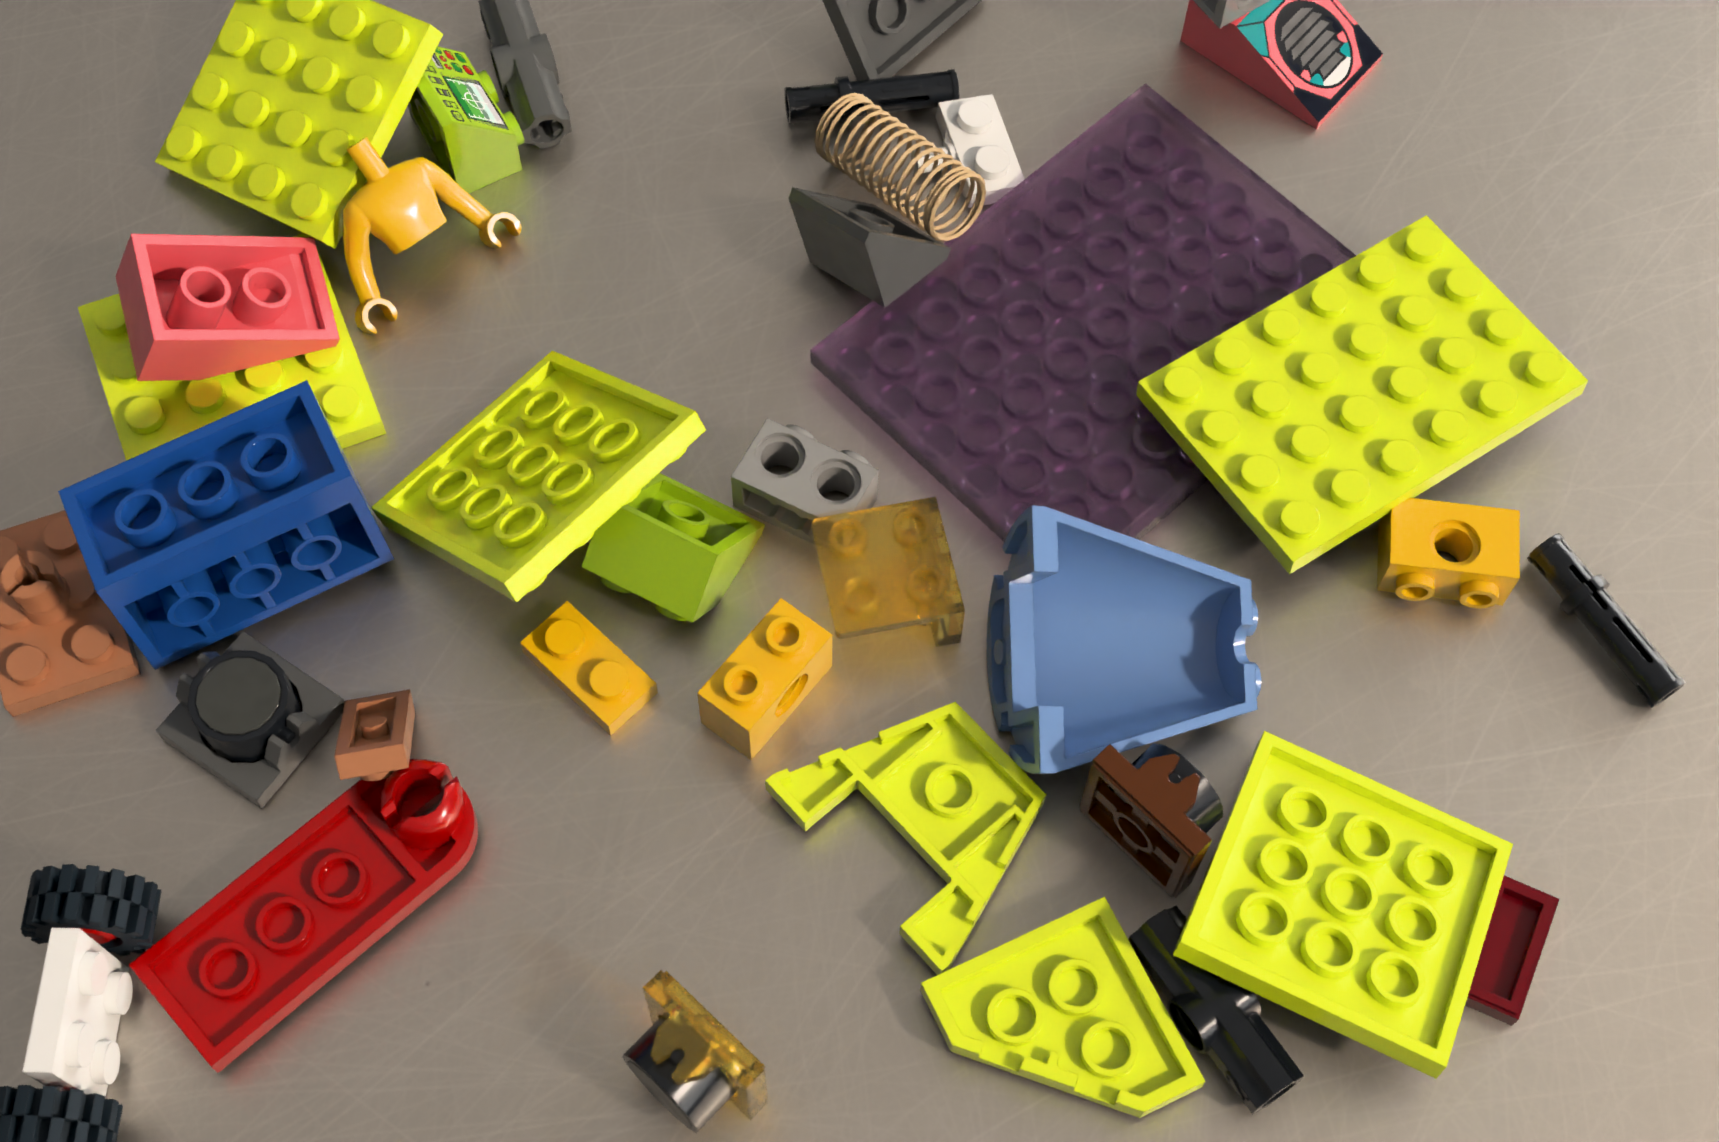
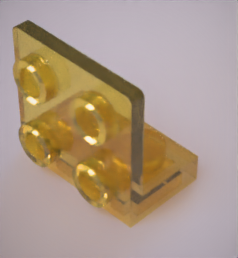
M936 496L812 520L811 531L837 638L844 639L920 624L921 627L931 626L936 647L961 642L965 608Z

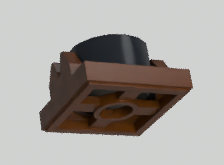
M1155 743L1146 749L1132 764L1109 744L1092 761L1079 805V810L1170 897L1173 896L1174 898H1177L1192 883L1212 841L1206 833L1223 817L1221 801L1207 778L1183 755L1165 745Z

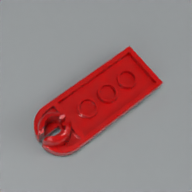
M410 759L409 768L395 770L388 778L383 780L364 781L360 779L156 942L151 948L131 962L129 966L208 1064L219 1073L463 870L473 855L478 838V821L471 801L461 787L457 776L453 779L447 765L428 759ZM442 799L441 803L434 811L425 816H421L435 803Z

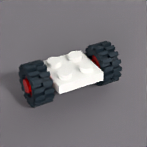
M62 864L61 869L51 865L43 867V871L37 869L33 872L20 930H22L21 934L24 937H31V941L38 944L48 943L23 1073L44 1086L42 1089H36L31 1085H18V1088L0 1086V1142H117L123 1106L115 1099L105 1098L108 1085L114 1083L119 1072L120 1049L116 1038L120 1016L128 1011L132 1001L133 984L132 978L128 973L129 968L110 952L119 956H127L131 952L143 953L146 949L152 947L161 897V889H158V885L154 882H145L144 877L136 874L124 876L125 871L112 869L110 872L100 871V866L87 865L86 869H79L74 864Z

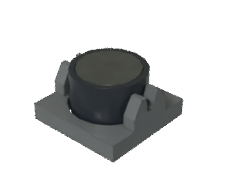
M242 631L222 655L216 651L200 653L197 657L199 671L194 677L185 673L179 677L176 697L180 703L156 729V732L171 746L254 804L263 808L341 716L345 701L333 691ZM233 762H255V763H233Z

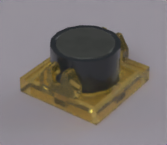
M660 970L643 987L652 1026L623 1054L624 1061L649 1092L673 1116L695 1133L728 1100L749 1120H752L768 1103L765 1065L667 971L663 972Z

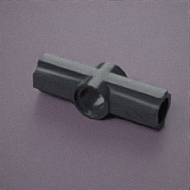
M1177 905L1167 910L1164 909L1147 920L1137 931L1129 936L1128 940L1143 966L1168 998L1167 1007L1170 1016L1182 1036L1196 1051L1201 1054L1207 1052L1226 1080L1229 1081L1240 1096L1244 1105L1254 1114L1283 1096L1288 1090L1299 1083L1304 1075L1261 1019V1007L1255 993L1173 955L1187 919Z

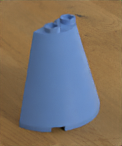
M1032 505L1017 518L1002 547L1005 554H1012L1008 570L1003 572L1004 575H994L987 620V673L991 703L998 731H1009L1012 733L1016 745H1010L1009 755L1020 768L1032 774H1054L1092 762L1109 744L1121 753L1258 710L1257 697L1261 689V673L1258 665L1248 660L1245 650V639L1254 634L1258 624V609L1255 601L1252 599L1250 579L1046 506Z

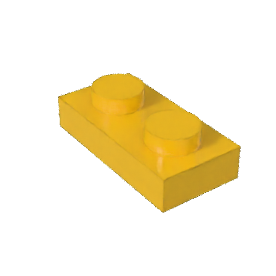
M568 601L561 605L520 642L522 652L610 736L658 693L656 682Z

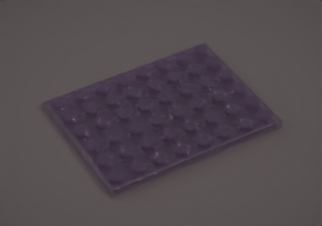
M1145 83L980 214L966 232L955 239L945 242L944 244L950 247L951 251L947 260L886 308L872 300L810 350V363L1003 542H1005L1017 518L1032 505L1046 506L1141 540L1208 479L1136 396L1138 381L1356 255Z

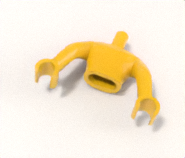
M367 137L347 149V152L367 180L343 209L345 260L360 302L355 311V322L358 328L365 333L377 334L375 327L368 319V312L374 305L378 306L383 311L385 317L391 322H395L397 319L395 306L380 296L370 258V233L383 241L394 255L406 250L447 221L441 211L437 197L479 228L481 241L490 248H501V242L495 237L493 227L497 220L505 225L511 235L519 236L521 233V224L514 215L508 212L492 214L460 187L448 173L424 157H415L387 168Z

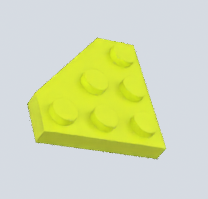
M1105 897L921 983L920 991L951 1052L1132 1116L1141 1118L1202 1088L1206 1082Z

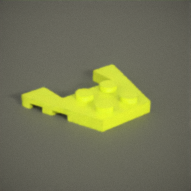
M956 702L878 732L877 738L847 750H843L841 747L819 755L818 761L791 772L788 771V768L772 774L765 780L766 790L805 832L853 791L859 790L948 884L901 924L899 929L901 937L937 975L951 968L1036 819L1046 798V794Z

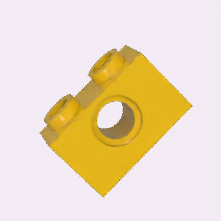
M1408 498L1392 508L1390 513L1382 517L1379 522L1377 591L1394 592L1398 597L1410 601H1422L1435 597L1459 600L1462 605L1470 608H1488L1494 605L1503 606L1520 579V510ZM1437 551H1444L1453 555L1458 562H1450L1443 559Z
M780 598L697 692L701 723L752 760L832 667L833 635Z

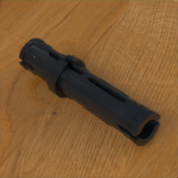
M954 69L944 72L851 82L847 76L836 77L833 84L796 88L785 87V109L789 125H794L800 122L820 120L832 103L842 96L851 93L863 94L875 105H879L883 111H888L889 113L938 107V102L959 99V84ZM859 103L849 108L839 119L840 124H843L858 108L865 105ZM840 108V109L837 111V113L833 116L832 119L835 118V116L838 114V112H839L842 108ZM866 110L862 111L857 116L867 115Z
M1560 533L1548 538L1529 554L1527 560L1534 564L1563 599L1560 607L1568 616L1575 614L1604 648L1609 657L1644 696L1651 708L1665 701L1686 684L1684 679L1677 675L1646 638L1644 633L1608 593L1606 589L1610 584L1601 574L1594 576L1565 542L1564 537Z

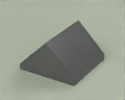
M792 187L788 199L809 261L884 308L946 261L951 251V248L936 241L931 236L874 204Z

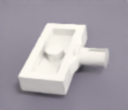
M993 94L938 102L935 118L943 137V147L937 148H942L946 154H950L955 160L960 161L964 167H969L972 171L980 174L985 181L986 188L984 205L1023 199L1027 184ZM916 150L911 152V160L914 158ZM933 152L930 153L929 159L934 157ZM925 155L917 161L913 168L914 174L923 164ZM939 159L938 165L943 163V159ZM934 161L926 167L923 173L931 172ZM948 165V171L952 170V165ZM966 178L963 188L965 199L968 196L971 185L970 178ZM976 181L972 199L968 204V208H971L975 202L977 194Z

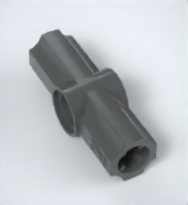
M529 0L478 1L481 19L492 45L490 53L500 90L504 98L509 97L516 120L524 136V144H533L540 149L558 145L566 134L572 132L570 117L563 101V95L558 87L559 76L546 34L540 35Z

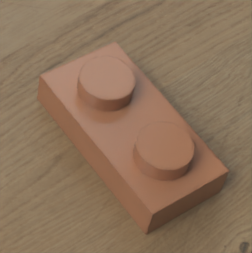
M410 689L345 701L334 754L340 780L360 777L364 781H378L388 778L395 770L409 768L415 720V709Z

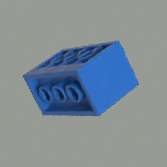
M307 380L58 491L96 592L154 670L394 560L358 480Z

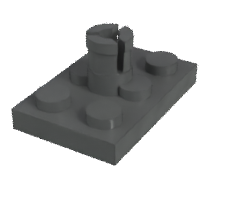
M982 0L822 1L857 81L894 76Z

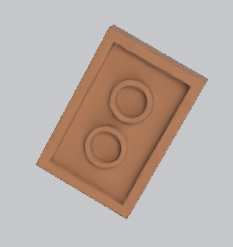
M63 510L0 530V692L4 707L11 716L14 717L141 675L132 639L96 592L66 511Z

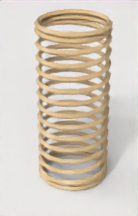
M851 93L842 96L832 103L822 115L816 129L814 141L816 152L826 162H830L833 167L838 168L851 180H855L868 192L873 193L886 205H890L903 217L908 218L913 224L918 225L921 230L926 231L936 241L946 242L959 237L978 218L986 196L985 181L980 174L972 171L969 167H964L960 161L955 160L950 154H946L942 148H937L933 142L927 141L924 136L918 135L915 130L910 129L905 123H901L898 118L892 117L888 111H883L879 105H875L863 94ZM859 103L864 104L865 106L853 112L841 126L835 140L834 154L831 155L829 148L830 137L836 123L849 108ZM840 108H842V109L838 112V114L835 116V118H834L833 121L831 122V125H830V127H829V129H828V132H827V135H826L825 151H824L823 138H824L825 130H826V128H827V126H828L830 120L833 118V116L837 113V111H838ZM866 110L867 115L857 122L849 133L843 153L838 154L839 142L844 130L853 118ZM865 123L860 136L849 148L853 136L860 126ZM881 124L880 131L867 145L863 156L856 160L857 153L868 143L875 127ZM894 128H898V131L894 133ZM890 130L888 138L876 151L872 162L865 166L866 159L877 148L883 134ZM903 134H907V138L903 139ZM899 136L897 144L888 153L881 168L874 172L875 165L885 155L892 140ZM912 140H916V144L911 146ZM907 142L905 152L898 158L891 173L883 178L885 169L894 161L900 147ZM921 146H925V150L920 152ZM916 149L914 158L903 170L900 179L892 184L894 175L901 169L908 155ZM933 152L934 157L929 159L930 153ZM925 155L923 164L916 171L908 186L901 190L904 180L912 172L917 161ZM852 157L851 163L847 164V160ZM939 159H943V163L938 165ZM934 161L931 172L924 179L917 192L910 196L913 186L921 178L926 167ZM861 163L860 169L856 170L855 166ZM948 165H952V170L947 172ZM870 169L869 175L865 176L864 172ZM942 169L940 178L927 197L919 202L923 191L930 184L934 175ZM879 175L878 181L874 182L873 178ZM966 178H970L971 185L968 196L961 208L945 223L934 227V222L945 216L957 203L963 192ZM888 181L887 187L882 188V184ZM961 181L953 200L941 213L935 216L937 208L947 198L952 187ZM976 181L977 194L968 215L953 230L945 233L936 232L956 221L965 211L972 199ZM897 187L896 193L891 194V190ZM906 193L905 199L900 201V196ZM915 199L914 206L909 207V202ZM924 205V211L918 213V208Z

